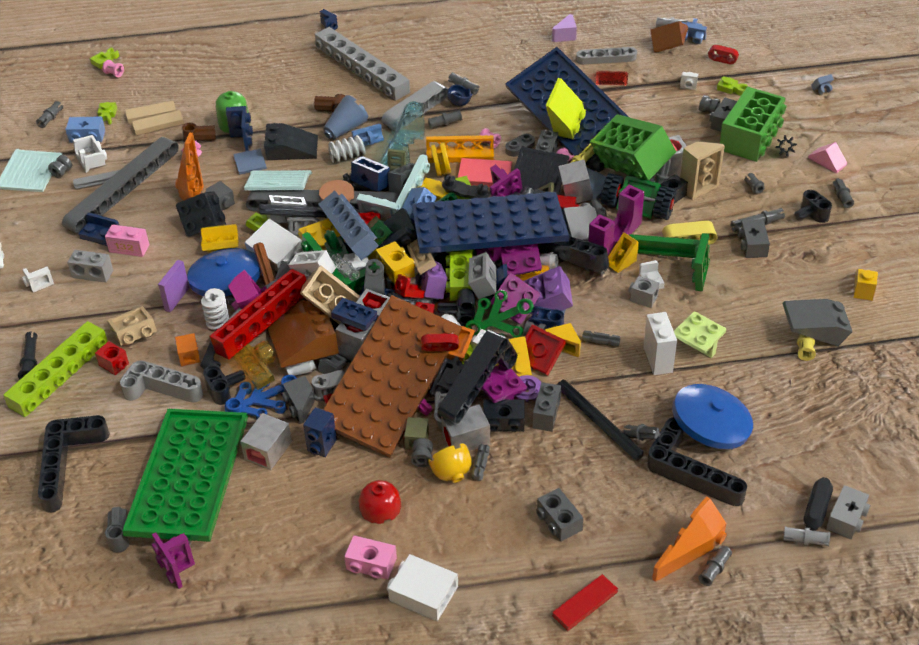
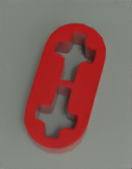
M713 45L708 52V57L713 61L734 64L739 57V53L734 48Z
M426 334L421 337V349L424 351H454L459 348V337L456 334Z

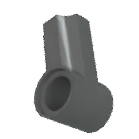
M114 507L108 512L107 529L105 530L109 547L115 553L123 552L129 547L128 537L124 536L122 531L128 512L120 507Z

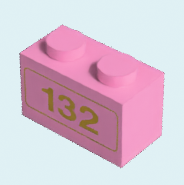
M111 225L105 235L107 246L111 253L143 257L149 247L146 229Z

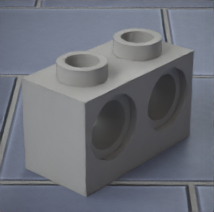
M74 250L67 262L72 278L107 283L113 272L109 254Z

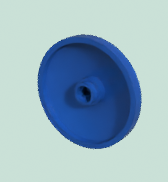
M229 248L211 252L198 259L189 268L187 279L190 288L199 295L205 296L206 291L216 288L222 290L225 296H230L233 294L228 286L238 274L246 270L254 282H256L261 275L255 253L246 249Z
M707 384L688 385L677 393L673 401L672 412L678 425L690 437L704 445L718 449L737 448L748 440L753 431V419L748 409L739 399L721 388Z

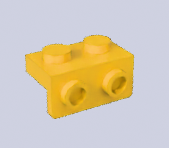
M236 224L201 228L202 251L211 253L218 251V249L239 247Z

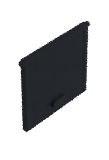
M521 146L514 170L516 168L520 170L523 188L520 194H522L524 187H530L535 190L552 182L554 183V192L559 195L562 185L559 166L568 164L569 156Z

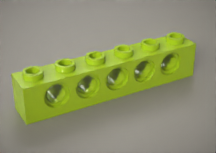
M472 249L446 252L450 253V255H446V266H450V268H446L447 279H450V281L446 282V293H450V301H456L457 293L461 289L468 288L472 290L468 284L469 258H472Z
M88 321L3 394L8 408L23 417L34 411L37 406L63 385L66 380L91 360L97 350L108 342L105 330Z

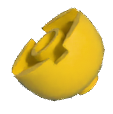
M460 444L461 448L455 449L454 445L442 449L433 455V461L428 460L437 478L444 481L452 480L453 483H457L465 478L464 475L471 467V456L466 444Z

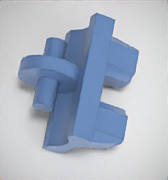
M694 18L693 22H682L688 25L685 41L688 37H693V42L701 44L703 39L706 40L707 27L698 24V19Z
M380 123L351 131L353 139L358 135L362 139L364 146L373 145L384 140Z

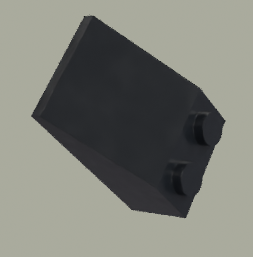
M284 123L266 124L264 141L266 160L317 159L318 135Z

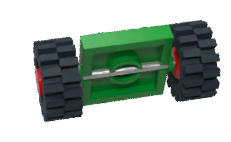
M608 173L601 191V204L616 207L618 210L619 194L628 185L644 191L642 217L651 219L653 213L654 217L665 220L670 218L676 200V189L627 175L624 181L623 176Z

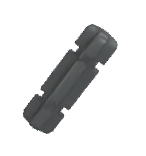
M586 330L582 334V340L585 342L593 341V343L611 344V346H619L620 336L618 335L610 336V334L592 333Z
M480 444L478 447V453L471 474L473 480L481 481L483 479V472L485 471L487 457L490 452L489 445Z

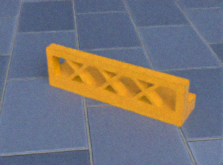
M494 135L426 136L428 163H434L430 142L445 143L449 163L461 162L462 158L494 160ZM490 141V146H482L480 143ZM454 142L456 145L449 147L447 143ZM465 142H472L473 145H472V146H465L464 143H465ZM440 145L436 147L437 153L442 152Z

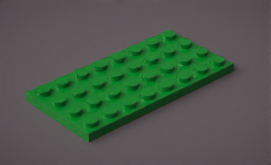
M168 408L123 527V535L126 537L153 538L152 534L156 532L160 539H171L184 533L189 541L210 542L246 427L247 413Z

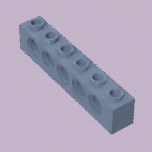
M334 190L319 203L321 209L361 261L379 246L375 242L377 237L342 193L338 195Z

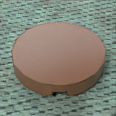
M329 181L322 185L319 190L321 201L334 190L338 195L342 193L349 203L351 199H354V188L347 181Z

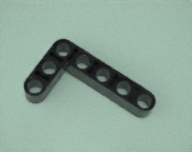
M569 236V241L537 244L538 251L541 253L553 252L558 255L559 259L596 271H603L609 267L607 248L572 236Z
M490 329L484 333L438 408V415L454 424H459L496 364L498 363L507 369H511L515 365L518 355L508 338Z
M95 415L56 419L46 425L38 497L46 512L53 513L62 507L68 446L98 443L109 438L110 432L103 416Z
M674 417L669 418L660 431V437H657L649 449L648 469L653 473L731 506L742 505L745 501L747 483L741 478L676 452L683 440L684 431Z

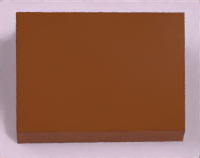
M677 21L650 29L654 53L684 45L688 25Z

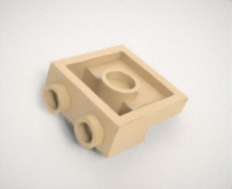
M143 306L107 320L109 327L114 332L116 340L121 346L132 344L139 338H147L154 332H157L153 318Z

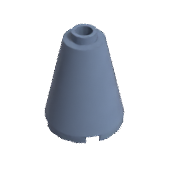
M350 95L343 97L323 127L324 135L328 139L335 140L367 121V111L362 104L358 105L355 103L356 99Z

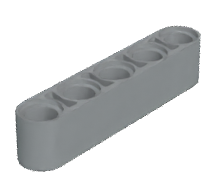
M436 81L429 83L386 111L382 116V123L394 131L400 130L446 99L448 88Z

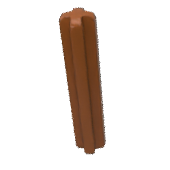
M258 242L253 245L264 284L267 285L274 281L275 278L264 244Z

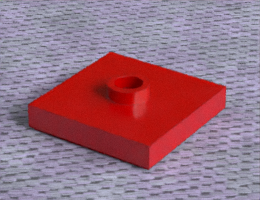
M532 324L525 336L530 367L548 376L567 341Z

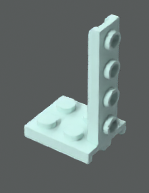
M422 154L419 156L396 203L387 199H379L371 195L359 193L357 203L360 213H380L381 221L384 222L400 210L411 189L421 187L425 173L429 172L430 163H428L427 155Z

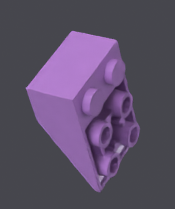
M560 266L524 281L540 293L534 307L540 306L562 311L573 306L570 281Z

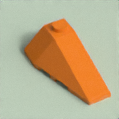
M189 132L184 144L178 178L175 182V187L178 189L179 196L183 201L201 194L204 188L194 136L191 132Z
M707 496L690 515L692 520L687 529L682 527L678 532L674 543L675 546L669 545L654 566L652 580L655 582L712 551L717 544L721 545L727 536V533H725L727 523L712 500Z

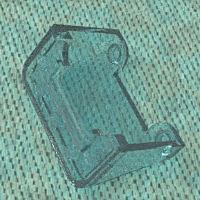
M411 101L405 105L390 131L379 163L388 166V149L405 150L406 164L410 163L409 144H414V140L419 137L420 140H423L425 136L423 103Z

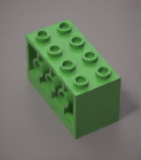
M747 86L722 123L720 144L725 146L724 152L755 162L759 160L760 156H764L766 147H769L772 142V137H776L778 128H781L784 123L782 115H784L787 105H784L785 97Z
M618 114L590 141L594 153L598 155L601 160L600 162L604 163L605 168L645 180H650L676 153L674 146L661 125Z

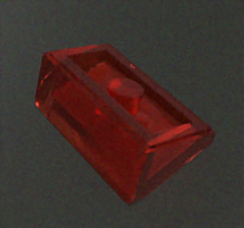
M627 71L595 72L597 85L628 84Z

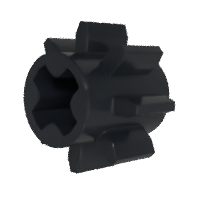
M784 135V140L777 139L779 146L775 148L781 150L779 155L785 152L786 156L789 157V152L795 153L793 148L797 146V143L792 142L793 137L788 140L787 136ZM786 141L788 144H791L787 151L785 148H782Z

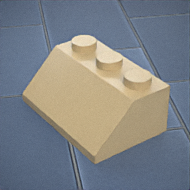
M695 142L683 148L680 177L688 182L687 196L692 200L719 186L725 147L723 144Z
M321 265L311 273L302 286L300 293L330 318L331 311L342 298L357 302L360 298L357 293ZM333 319L336 323H341V321Z

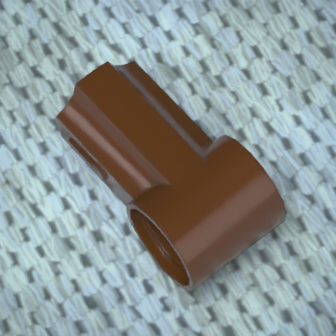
M336 94L334 97L315 96L314 109L334 112L342 98L346 95Z
M191 122L182 125L184 143L189 132L193 133L194 141L196 142L216 140L215 125L197 126Z

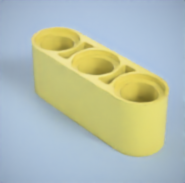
M711 221L669 224L662 229L663 237L700 240L702 233L709 234L708 245L713 244L718 238Z

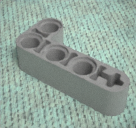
M146 361L134 362L120 380L125 399L130 401L138 399L145 389L188 402H198L203 398L202 386L198 377Z

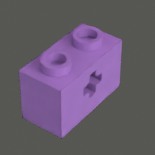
M436 262L437 265L420 275L419 284L421 289L425 291L424 297L443 299L447 276L442 265Z

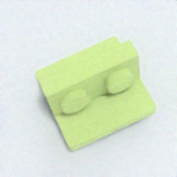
M695 311L674 330L677 339L710 358L716 354L718 340L726 333L725 327Z

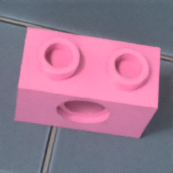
M353 536L345 554L347 570L387 580L397 559L395 545Z

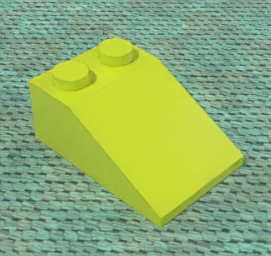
M558 78L547 101L546 109L553 132H558V136L573 139L579 131L581 120L585 118L586 110L584 109L583 102L561 78Z

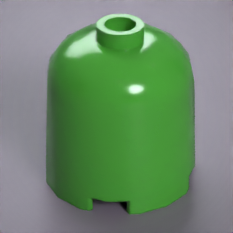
M228 91L222 93L216 100L217 122L220 130L226 133H230L226 107L246 106L247 113H249L246 99L239 92Z

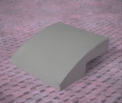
M563 208L562 213L569 236L588 241L589 224L597 217L595 208Z

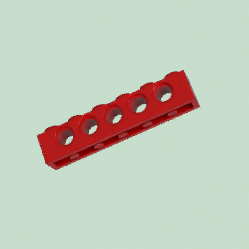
M294 269L289 270L212 333L209 337L215 352L228 360L231 359L303 298L300 293L302 286L306 282L305 274Z

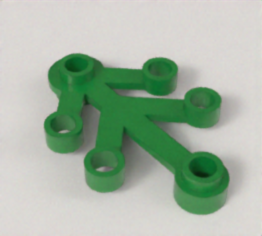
M499 290L495 293V301L489 318L482 321L485 309L490 307L491 302L488 298H481L478 301V309L474 320L468 321L465 327L472 329L474 325L477 326L478 331L474 333V336H477L481 329L486 330L485 328L493 326L510 333L515 338L520 337L523 334L521 326H512L502 321L519 313L529 314L534 308L533 302L527 298L518 301L517 306L499 314L503 301H506L508 298L506 291ZM500 292L504 294L502 300L498 296ZM483 300H485V301L487 302V306H486V307H483V306H482V301H483ZM525 302L529 304L528 310L523 307ZM515 328L519 329V335L514 333Z

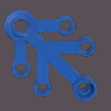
M266 374L258 377V382L253 392L249 382H242L239 385L240 389L236 397L230 398L226 402L225 412L247 413V415L256 416V419L262 413L268 415L265 408L256 409L249 407L254 404L274 408L276 413L282 414L286 411V403L283 400L275 401L268 398L284 392L283 384L297 378L294 375H286L282 378L280 385L262 392L263 389L270 385L269 376ZM252 392L249 398L244 399L245 395H249Z

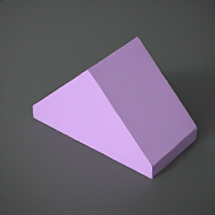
M569 14L552 28L553 42L576 40L577 27L572 14Z

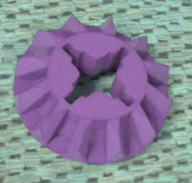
M530 375L520 376L519 378L529 388V392L524 391L514 395V397H517L518 400L524 399L526 402L530 399L535 401L539 393L541 381Z

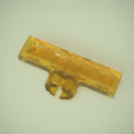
M262 341L254 347L247 344L233 356L257 390L275 381L273 374L266 366L276 359L273 356L274 351L267 341Z

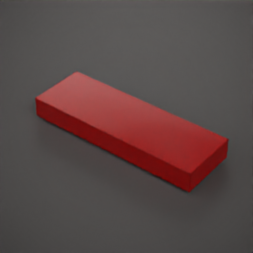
M602 574L553 611L552 617L569 631L616 595L618 588Z

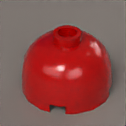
M372 481L360 492L358 500L359 510L365 520L371 523L382 524L390 518L391 520L395 519L400 513L401 498L399 491L388 481Z

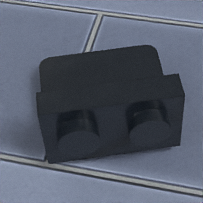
M215 191L204 192L176 204L186 236L190 237L201 233V228L226 225L225 214L221 211L219 197L215 194Z
M401 208L383 222L392 233L377 249L392 242H396L400 247L405 248L417 239L415 227L406 209Z

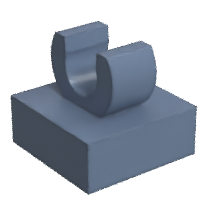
M832 74L817 78L811 84L812 89H818L820 95L825 92L824 88L828 93L831 92L832 86L830 83L834 80Z

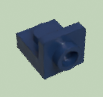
M325 9L321 10V24L324 25L325 29L330 27L336 30L338 28L337 15Z

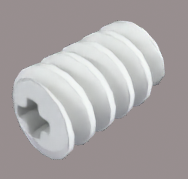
M358 135L354 139L349 137L348 142L344 138L341 142L336 140L335 145L333 142L328 144L332 163H334V158L340 162V156L346 160L347 155H349L352 159L353 153L359 157L360 151L363 155H366L364 143Z
M216 288L206 291L205 296L201 299L206 326L211 330L219 329L229 319L225 294L222 290Z

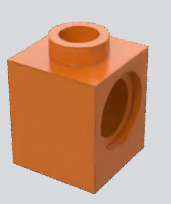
M195 333L175 337L181 367L201 363Z

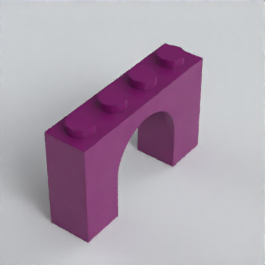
M628 185L619 194L618 212L615 220L613 221L599 214L589 224L588 242L606 247L609 256L623 232L628 235L632 234L641 225L644 191Z

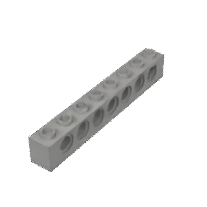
M328 27L315 34V45L318 49L395 101L410 93L408 78L332 28Z

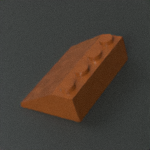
M307 299L300 301L267 328L281 368L339 354L336 333L328 315Z

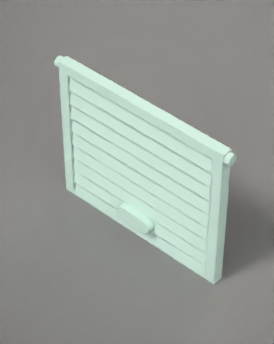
M16 149L0 176V189L43 192L52 176L48 165L56 161V158L62 155V153Z
M250 171L251 175L244 186V190H304L312 171Z

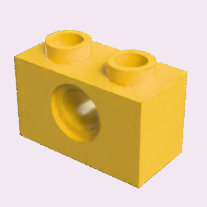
M392 242L376 249V259L383 263L384 273L394 285L398 274L409 278L415 277V262L407 256L403 247H400L396 242Z

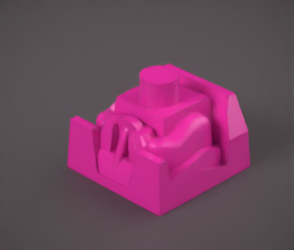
M246 270L238 274L228 286L236 300L231 304L235 311L238 308L243 309L262 293L259 286Z

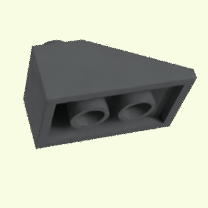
M809 299L790 300L782 303L792 332L838 347L853 332L845 312V307L839 301Z

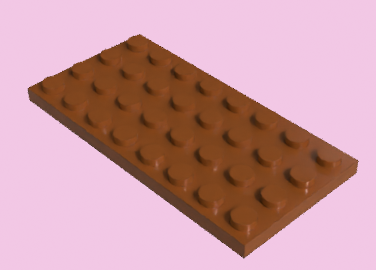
M391 295L323 409L333 413L336 433L391 458L406 431L408 417H414L450 352L422 350L421 337L426 334H456L459 336L462 326Z

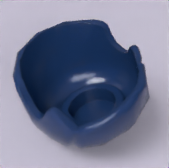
M458 84L452 85L447 91L448 100L456 106L467 105L473 95L470 93L469 88L466 89Z

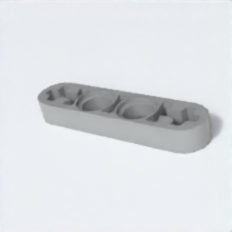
M633 47L580 50L576 54L577 63L583 65L632 62L637 59V50Z

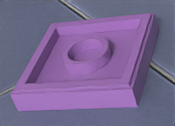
M180 260L174 263L158 284L164 309L170 313L189 289L184 262Z

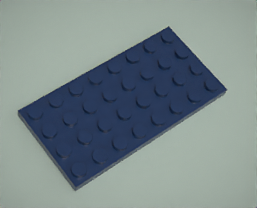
M558 47L552 49L505 83L506 88L549 131H553L546 109L547 101L558 78H561L583 102L584 109L586 110L585 118L581 120L579 131L573 139L558 136V141L574 156L579 155L617 114L629 117Z
M556 192L412 204L419 254L569 241V233Z

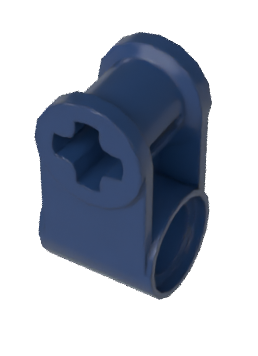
M535 306L531 312V318L527 321L533 322L535 325L545 324L546 329L564 325V313L558 309Z

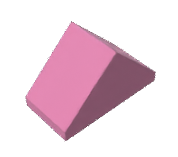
M836 142L822 146L808 156L809 159L835 173H838L847 166V162Z

